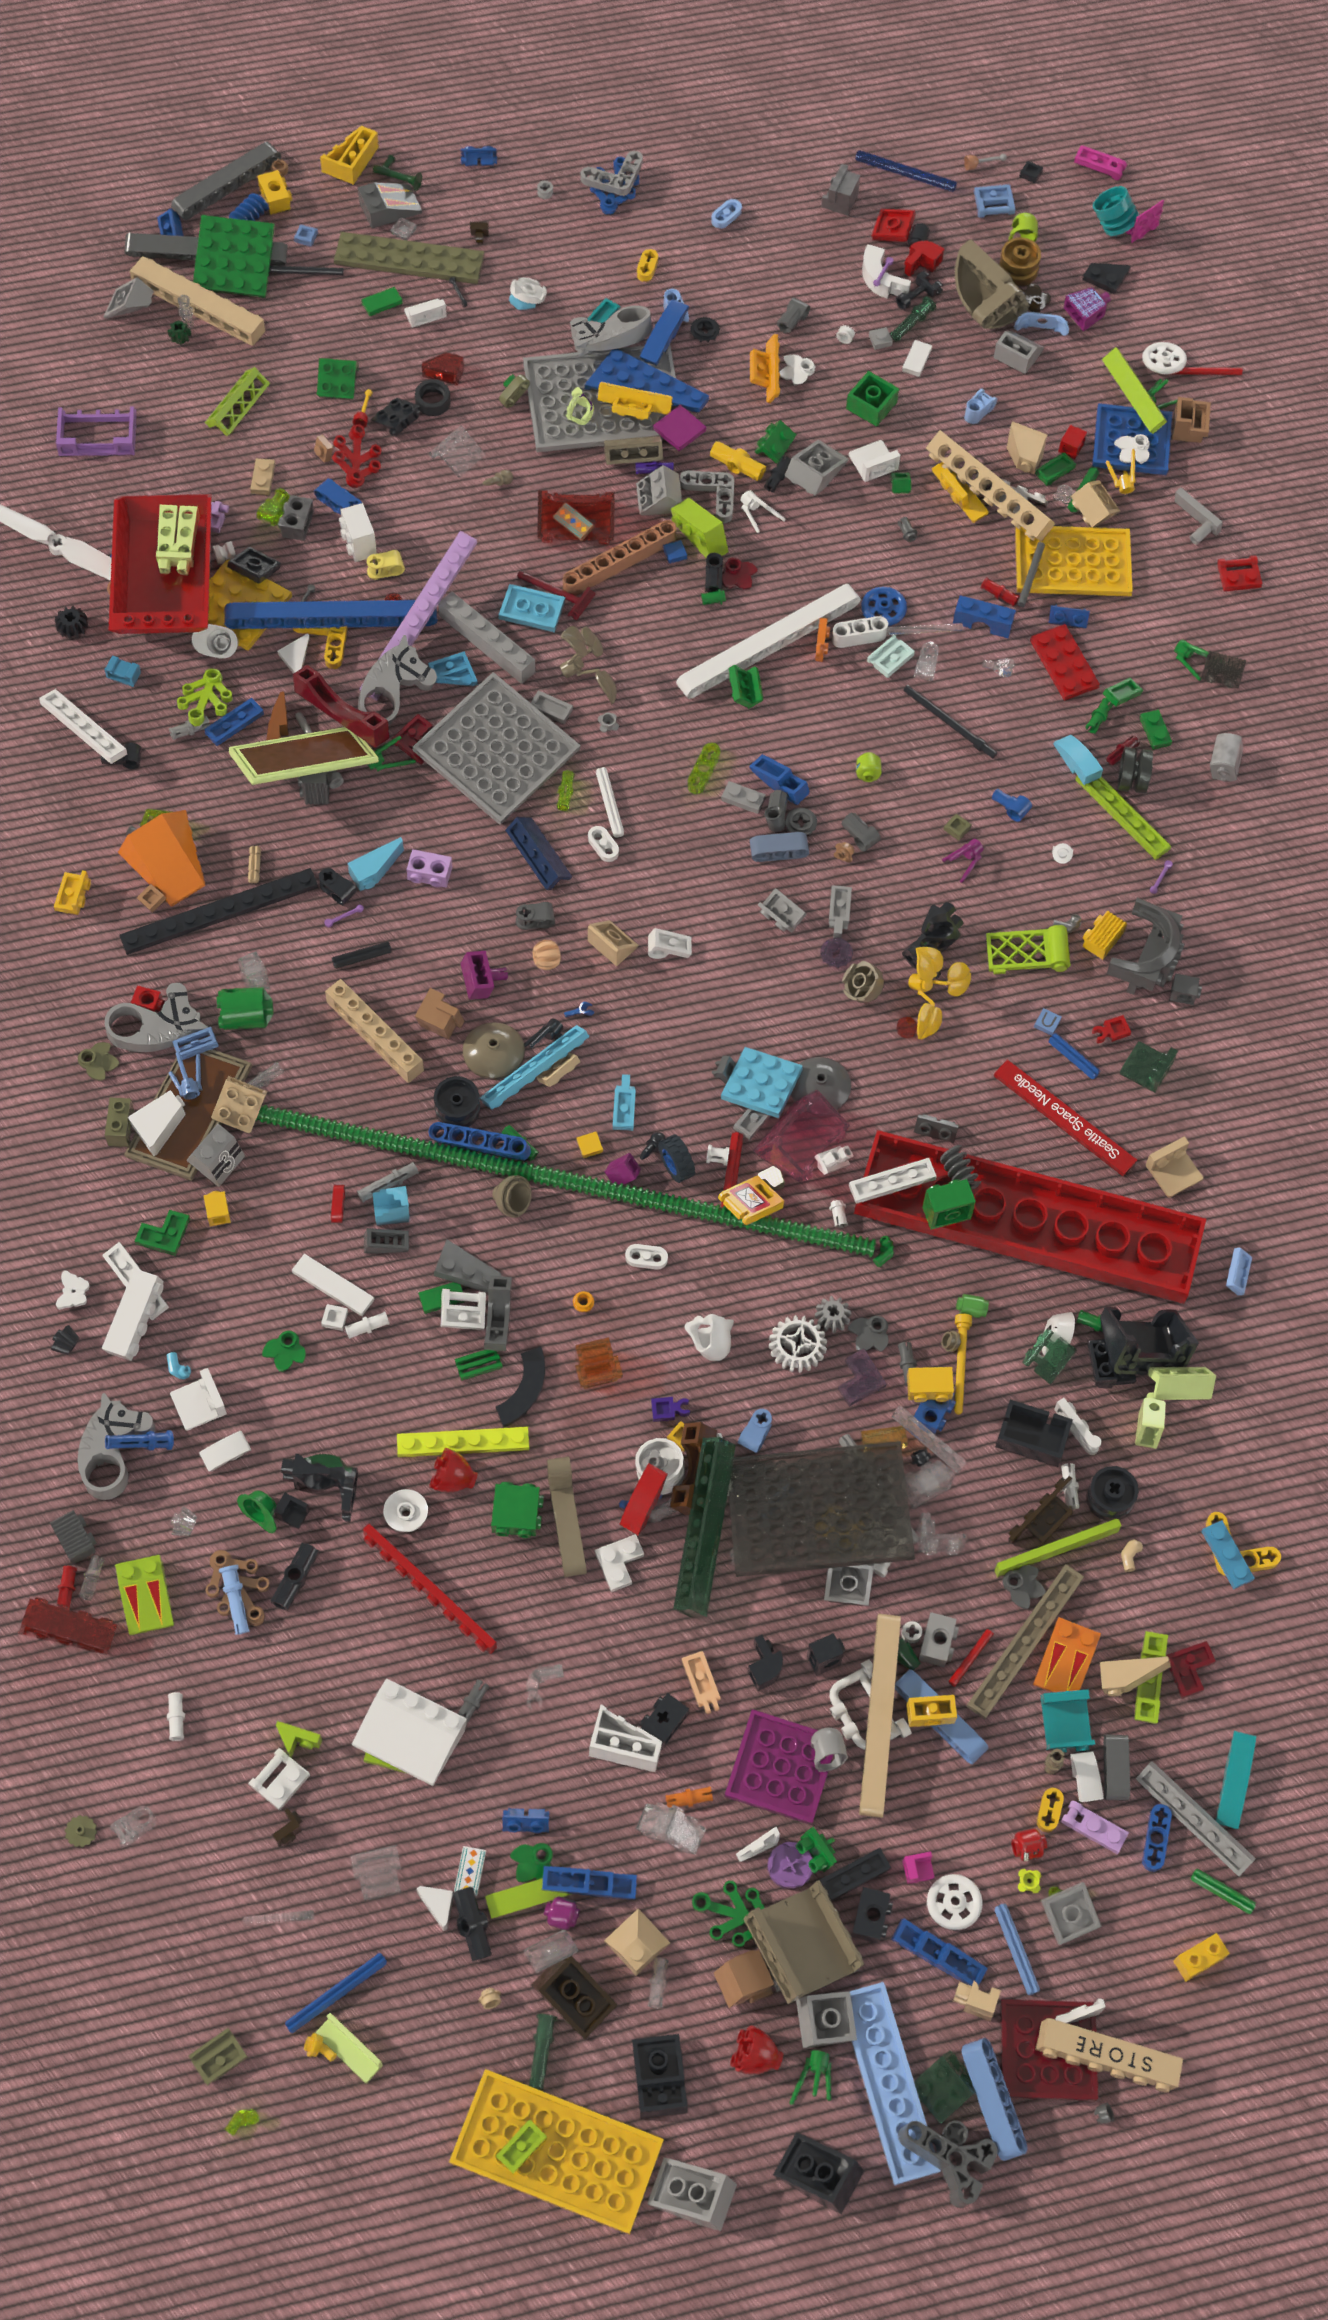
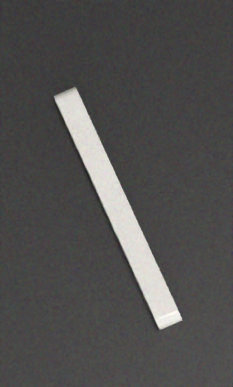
M844 584L684 673L677 679L676 684L688 699H692L728 679L730 676L728 668L732 665L742 669L748 668L819 628L820 618H826L828 623L853 609L859 604L861 598L849 584Z

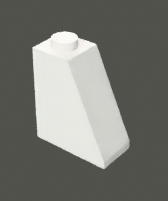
M171 1090L128 1117L132 1127L153 1156L159 1153L186 1115L183 1110V1106H185L183 1100L179 1095L175 1097Z

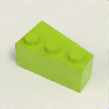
M690 498L671 508V519L676 524V527L679 528L705 558L710 553L715 552L723 556L729 552L723 522Z

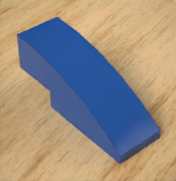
M763 754L749 766L750 770L770 788L786 792L788 794V801L795 805H798L810 793L806 781L793 775L790 768Z

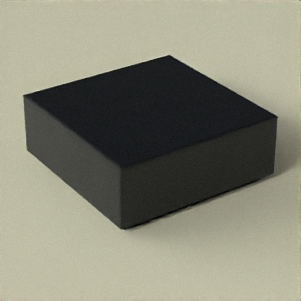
M1027 161L1019 177L1036 183L1044 167Z

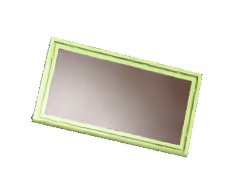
M345 727L229 747V754L252 785L378 763V756L370 746Z

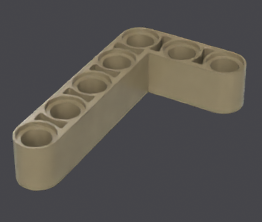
M567 1456L548 1459V1483L564 1577L587 1574L572 1488L570 1458Z

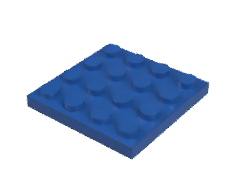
M1098 403L1092 467L1108 469L1106 461H1109L1113 469L1131 471V462L1124 463L1120 461L1122 449L1114 445V442L1123 436L1134 438L1136 435L1142 434L1148 438L1150 443L1148 449L1149 458L1142 464L1135 460V472L1167 476L1172 412L1161 411L1167 422L1152 434L1134 407Z

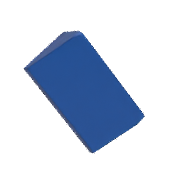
M172 208L157 217L161 235L184 236L180 216Z

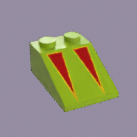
M160 1555L115 1564L129 1635L174 1626L164 1566Z

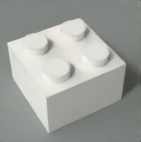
M363 503L341 509L339 522L342 529L340 532L343 541H347L346 548L349 556L352 555L354 561L358 562L367 559L372 554H377L375 533Z

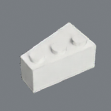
M600 1705L590 1743L589 1756L656 1772L662 1741L641 1728L634 1727L626 1722L623 1717L616 1716L608 1711L605 1706Z

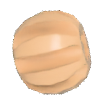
M543 940L534 946L533 960L539 969L551 970L559 965L561 954L555 942Z

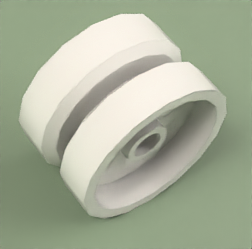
M655 1438L647 1441L639 1448L636 1454L635 1465L638 1479H640L645 1470V1467L642 1466V1460L647 1458L652 1450H658L660 1452L659 1455L668 1461L667 1466L662 1470L668 1474L660 1494L665 1495L672 1492L673 1486L680 1485L683 1482L685 1476L684 1457L681 1449L675 1442L664 1438Z

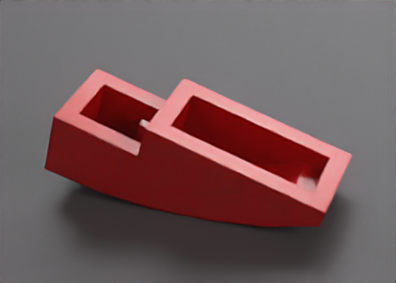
M650 1463L646 1466L619 1525L637 1535L641 1533L647 1525L652 1510L656 1507L668 1475L666 1472Z

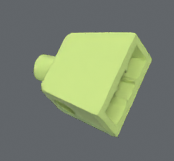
M1154 1392L1147 1394V1398L1143 1399L1139 1411L1135 1445L1157 1449L1164 1430L1166 1402L1153 1398Z

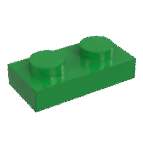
M1154 710L1140 714V721L1152 750L1171 746L1172 739L1160 711Z

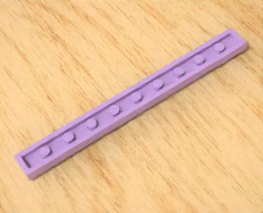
M462 531L458 533L381 656L393 647L398 646L403 635H406L408 645H413L476 546L477 540ZM373 693L369 697L377 701L380 694Z

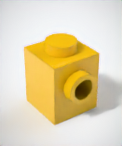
M213 1191L208 1195H203L210 1227L231 1223L225 1191Z

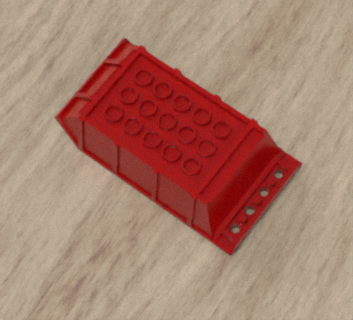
M212 494L121 496L114 499L109 631L118 634L201 632L208 629ZM160 505H176L178 510L180 506H198L200 519L197 525L194 545V565L190 567L188 575L179 574L177 566H171L169 574L160 573L156 559Z

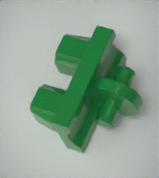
M814 1826L807 1830L800 1838L801 1840L795 1845L800 1854L803 1855L809 1851L813 1856V1859L808 1862L813 1873L819 1871L825 1873L837 1862L833 1856L836 1852L831 1846L836 1842L835 1839L832 1837L827 1840L823 1833L818 1834Z

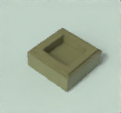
M956 813L946 823L943 830L959 841L971 829L972 824Z

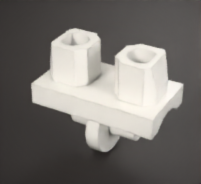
M839 1146L819 1153L814 1157L818 1161V1169L825 1175L850 1165L848 1160L853 1157L849 1146L842 1148Z

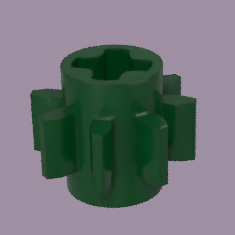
M176 321L170 324L171 329L167 331L172 343L175 342L181 345L189 341L188 336L192 334L187 322Z

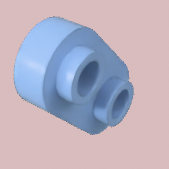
M735 199L727 200L712 213V225L716 228L727 227L741 215L742 204Z

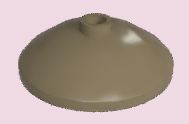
M491 1022L476 1027L468 1034L463 1044V1058L467 1067L474 1074L485 1079L508 1077L521 1066L525 1055L524 1042L520 1034L512 1027L503 1023ZM491 1043H496L497 1045H496V1046H491L490 1044H491Z

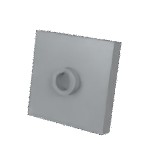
M1084 1882L1041 1900L1059 1945L1102 1927Z

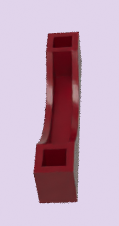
M306 665L293 674L295 693L365 742L376 748L389 739L387 719L375 711L364 712L347 704L331 689L319 672Z

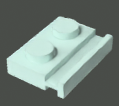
M894 634L868 656L867 662H871L874 668L888 678L911 659L915 651L902 640H898Z

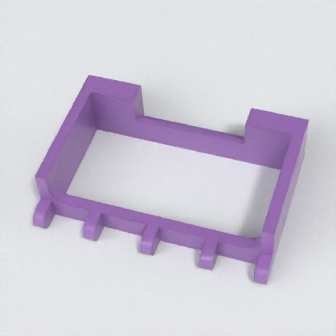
M134 406L130 407V413L120 414L119 409H115V414H101V410H96V414H82V410H77V414H65V410L62 407H58L56 446L59 456L135 455L136 409H134ZM65 422H129V437H113V443L77 444L76 438H64Z

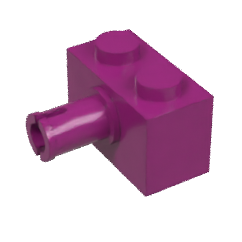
M486 951L466 952L460 963L469 1000L489 998L494 989L493 981H505L508 979V972H505L507 971L506 967L490 969Z

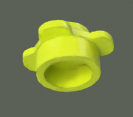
M1021 1869L1018 1872L1020 1877V1883L1017 1886L1020 1892L1032 1891L1035 1894L1038 1893L1041 1889L1039 1886L1041 1873L1038 1870L1026 1871V1869Z

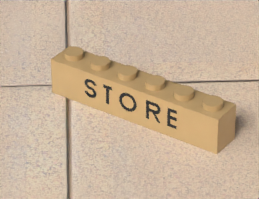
M1051 2018L1041 2022L1036 2050L1042 2051L1046 2057L1057 2058L1058 2056L1065 2058V2062L1072 2065L1085 2064L1088 2065L1089 2070L1096 2072L1108 2071L1111 2072L1110 2075L1119 2079L1128 2077L1133 2079L1135 2084L1144 2086L1151 2084L1155 2086L1156 2090L1161 2092H1169L1179 2086L1183 2058Z

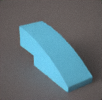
M1068 735L1053 743L1072 774L1076 773L1083 785L1101 778L1103 768L1091 752L1074 736Z

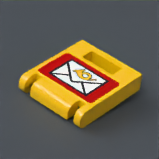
M758 1175L722 1191L718 1196V1199L724 1202L723 1204L739 1220L743 1218L742 1222L745 1225L782 1209L784 1205V1200Z

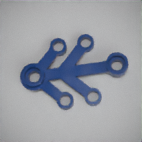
M620 156L614 160V174L618 175L624 163V157ZM596 167V169L604 171L602 167ZM639 175L637 176L633 186H637L639 184ZM608 179L601 180L605 184L610 182ZM590 187V191L595 193L601 201L600 208L602 212L607 215L615 213L618 204L636 197V190L633 187L629 192L632 194L620 195L616 198V194L608 192V196H606L602 190Z

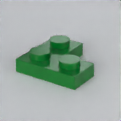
M169 1210L162 1228L141 1223L134 1241L135 1245L176 1256L190 1221V1216Z

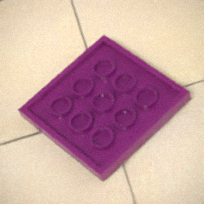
M752 1709L724 1797L812 1825L828 1771L819 1772L814 1763L815 1749L811 1746V1738L818 1730ZM833 1754L824 1757L820 1763H831Z

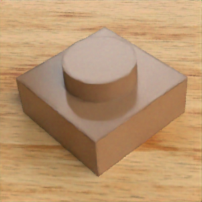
M324 435L317 436L314 447L316 455L324 463L331 461L334 447Z
M152 884L137 897L139 902L152 913L167 899Z

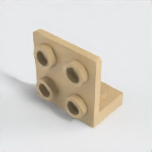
M228 1076L211 1118L244 1132L251 1133L268 1091Z
M1185 1136L1150 1154L1146 1163V1167L1168 1198L1203 1180V1176L1186 1153L1189 1142Z

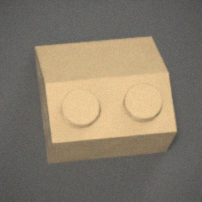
M1100 480L1088 482L1071 495L1074 507L1082 512L1084 515L1083 520L1088 526L1096 527L1120 512Z

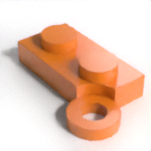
M820 618L815 655V661L823 662V654L827 655L829 643H825V638H829L830 627L827 626L826 618Z

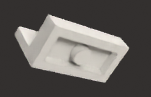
M434 299L405 308V314L411 327L445 318L446 304L443 299Z

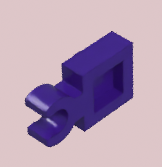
M673 1397L651 1399L653 1422L675 1420V1414L682 1417L689 1416L690 1410L681 1409L682 1405L689 1404V1400L682 1398L678 1402L673 1403Z

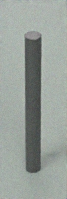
M1038 542L1017 604L1019 607H1025L1045 547L1043 542Z

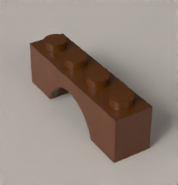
M702 1422L684 1423L681 1445L688 1457V1473L680 1485L673 1486L670 1508L684 1515H701L705 1506L717 1430Z

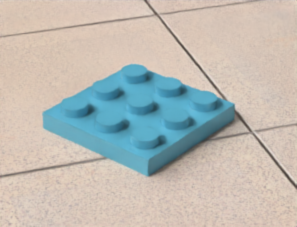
M745 1047L721 1094V1099L779 1118L797 1083L803 1066Z

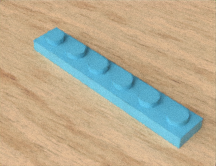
M578 1025L574 1026L482 1095L480 1100L491 1110L501 1106L503 1101L517 1094L519 1089L533 1082L539 1074L549 1070L555 1062L565 1058L575 1047L581 1046L589 1038L587 1031Z

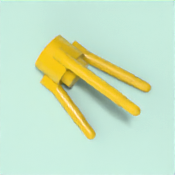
M1132 449L1131 476L1127 471L1123 470L1124 475L1120 476L1118 480L1110 462L1106 461L1115 487L1119 488L1121 494H1129L1135 490V449Z

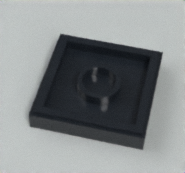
M251 547L246 548L228 561L227 568L259 584L279 570L281 566L279 561Z

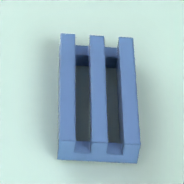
M212 1027L172 1041L176 1052L180 1053L182 1060L219 1047ZM210 1035L209 1037H206V1038H204V1039L197 1040V1039H200V1038H202V1037H205V1036ZM191 1042L190 1044L185 1045V1046H182V1047L179 1048V1046Z

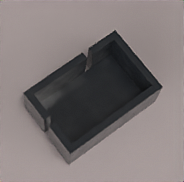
M1010 1399L995 1447L1058 1467L1073 1419L1054 1413L1051 1423L1047 1424L1049 1411Z

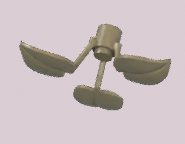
M575 626L568 627L560 637L566 640L577 653L560 665L563 675L569 678L575 674L579 677L583 674L596 673L595 676L599 685L607 695L611 705L614 704L617 689L611 676L605 670L602 672L599 669L581 671L584 667L582 658L592 651L596 657L602 655L603 647L600 640L587 626L583 627L581 632Z

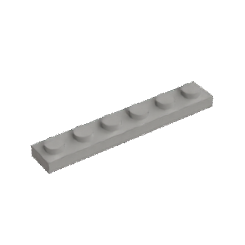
M1153 1761L1136 1778L1161 1804L1168 1806L1172 1814L1239 1877L1256 1859Z

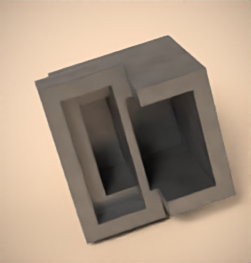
M841 164L836 176L831 178V186L827 195L822 196L821 207L848 216L858 197L860 175L849 172L848 165Z

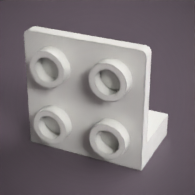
M882 440L849 452V457L864 482L899 469L900 454L897 450L889 452Z
M208 1368L200 1371L202 1379L170 1393L186 1431L227 1414Z

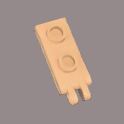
M703 1651L682 1658L681 1661L698 1706H703L706 1714L711 1713L709 1707L711 1703L715 1711L720 1710L717 1701L721 1700Z

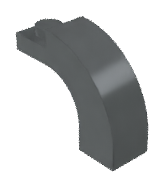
M490 1276L484 1350L506 1351L510 1324L512 1277Z

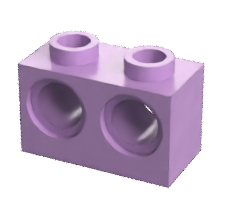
M412 849L407 866V880H411L414 883H426L434 887L447 888L452 870V857Z

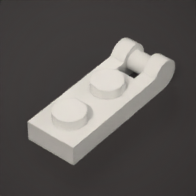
M1062 1398L1056 1403L1054 1410L1058 1415L1073 1419L1070 1431L1088 1454L1095 1455L1101 1445V1439L1091 1434L1088 1424L1085 1420L1078 1417L1073 1404Z

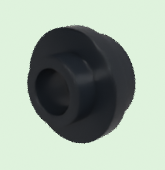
M920 1449L910 1455L912 1458L910 1462L912 1465L916 1464L917 1467L924 1466L929 1463L928 1459L932 1455L928 1453L927 1449Z

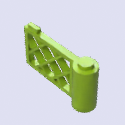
M1054 925L1048 929L986 933L989 972L993 971V975L1006 974L1007 970L1052 968L1057 972H1063L1071 965L1067 927L1063 925ZM1034 936H1043L1044 941L1037 946L1031 939ZM1019 937L1024 942L1017 947L1011 943L1013 938ZM991 939H1000L1004 943L997 949L991 944ZM1027 944L1035 949L1030 955L1022 951ZM1007 945L1015 950L1009 957L1001 952ZM1039 952L1045 956L1046 962H1037L1033 957ZM1018 953L1025 958L1023 963H1016L1012 959ZM997 955L1005 960L1000 965H993V959Z

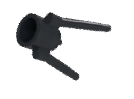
M551 1018L547 1024L524 1043V1047L528 1045L533 1047L544 1036L549 1040L554 1038L556 1041L562 1036L563 1025L557 1019Z

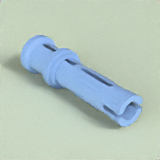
M231 1565L220 1568L219 1573L222 1574L225 1586L223 1587V1592L227 1594L235 1634L240 1635L248 1633L250 1630L241 1596L243 1584L240 1583L237 1570L239 1566Z

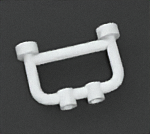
M869 1659L861 1663V1669L837 1681L832 1686L829 1696L833 1705L830 1708L831 1714L835 1720L841 1719L844 1727L841 1728L844 1737L847 1740L852 1738L854 1743L863 1750H865L866 1741L861 1737L857 1726L851 1720L845 1705L841 1702L838 1695L841 1689L860 1680L870 1697V1679L872 1678L873 1664ZM904 1718L896 1722L892 1719L890 1740L899 1735L902 1738L911 1735V1730Z

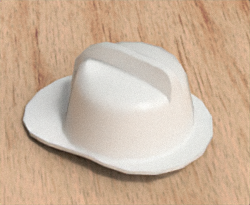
M208 624V629L201 632H193L192 644L203 655L228 658L235 653L238 647V639L231 629Z

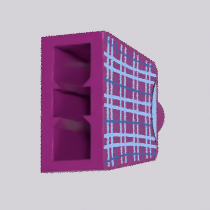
M1090 287L1066 295L1063 308L1082 331H1085L1105 316L1107 303L1111 301V298L1107 292L1099 295L1094 288Z

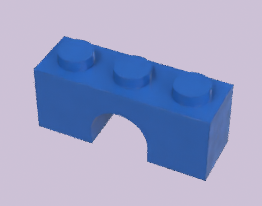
M960 595L954 613L953 624L971 629L973 623L983 622L990 627V634L1009 638L1016 610Z

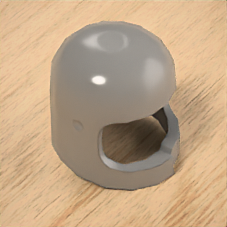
M828 1727L822 1728L813 1734L811 1746L815 1749L814 1763L819 1772L837 1769L845 1763L848 1755L843 1736L839 1730ZM831 1754L835 1755L833 1762L828 1764L820 1763L824 1757Z

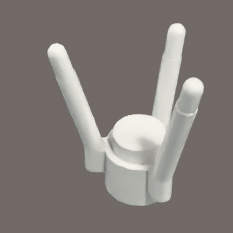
M751 490L746 491L742 495L741 502L743 505L741 508L746 512L757 533L760 530L749 511L750 509L756 510L761 505L782 521L786 520L781 514L759 499Z

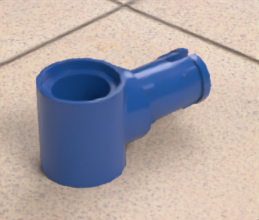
M998 788L992 795V800L1003 805L1007 815L1016 822H1020L1032 808L1031 801L1022 795L1017 798L1015 796L1011 797Z

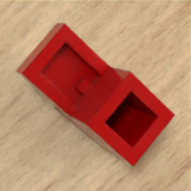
M919 241L912 244L909 256L904 262V274L911 277L920 266L933 273L943 262L944 248L930 241Z

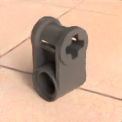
M550 902L523 904L516 910V926L519 929L550 928L555 925L553 905Z

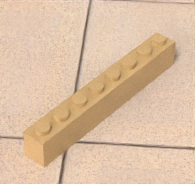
M142 256L130 270L131 279L133 280L138 277L154 291V295L251 346L265 333L264 319L259 315H255L244 307L233 304L230 300L224 299L215 292L201 287L198 283L189 281L184 276L172 272L169 268L157 264L154 260H149Z

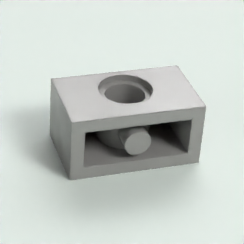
M930 1612L919 1661L945 1667L946 1662L952 1660L954 1648H951L950 1645L952 1640L957 1639L959 1627L955 1626L957 1619ZM940 1636L944 1638L945 1643L937 1644L934 1638Z

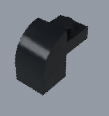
M763 1635L754 1638L753 1643L761 1660L749 1665L747 1671L757 1692L777 1681L783 1665L781 1650L772 1654L774 1652L773 1646L769 1639H764Z

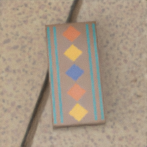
M567 503L553 516L554 520L581 541L594 528L592 523Z

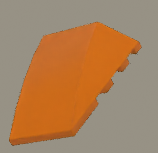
M186 810L160 814L128 834L118 851L149 885L152 884L167 898L165 901L171 907L206 886Z

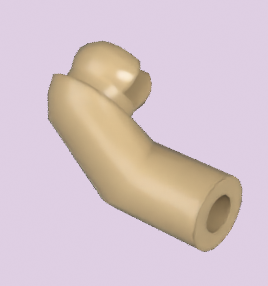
M1129 1541L1121 1552L1125 1572L1135 1570L1133 1557L1143 1549L1140 1541Z

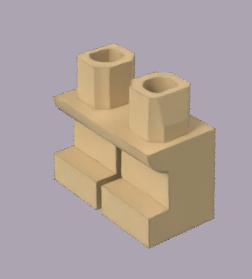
M973 1981L972 1986L959 1982L953 2002L964 2005V2012L991 2021L1001 1990L992 1987L988 1994L978 1990L979 1987L975 1981Z

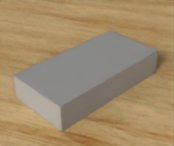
M537 691L531 701V704L546 717L565 724L573 711V705L541 691Z

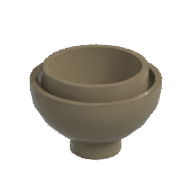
M517 1175L509 1176L494 1188L492 1196L502 1214L517 1218L525 1213L530 1204L531 1187L524 1177Z

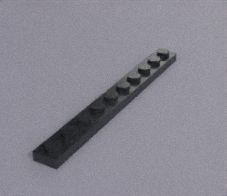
M309 868L122 933L119 936L126 955L317 889L318 883L312 869Z

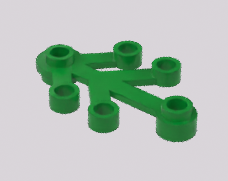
M731 1880L725 1882L723 1892L730 1897L735 1908L711 1901L708 1894L704 1892L695 1894L692 1899V1907L699 1913H704L708 1910L733 1918L720 1926L715 1925L710 1929L709 1935L714 1941L721 1940L724 1934L745 1924L744 1918L749 1914L737 1891V1884ZM733 1885L735 1889L733 1892H728L726 1886ZM749 1888L745 1894L746 1900L752 1903L755 1909L758 1907L760 1910L764 1909L765 1907L759 1898V1891L756 1888ZM755 1892L757 1897L750 1899L748 1893ZM704 1900L706 1905L699 1907L697 1901ZM718 1929L720 1930L721 1935L719 1937L713 1936L712 1931ZM749 1930L744 1933L737 1932L732 1937V1944L736 1948H742L746 1941L752 1939L753 1936ZM740 1936L743 1938V1943L737 1944L734 1939Z

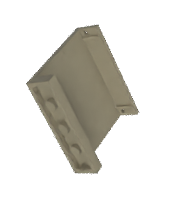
M816 1881L809 1889L760 1910L758 1907L744 1918L751 1935L788 2004L855 1973L864 1965L861 1953L854 1946L849 1931L844 1927L838 1910L833 1907L828 1897V1892L820 1881Z

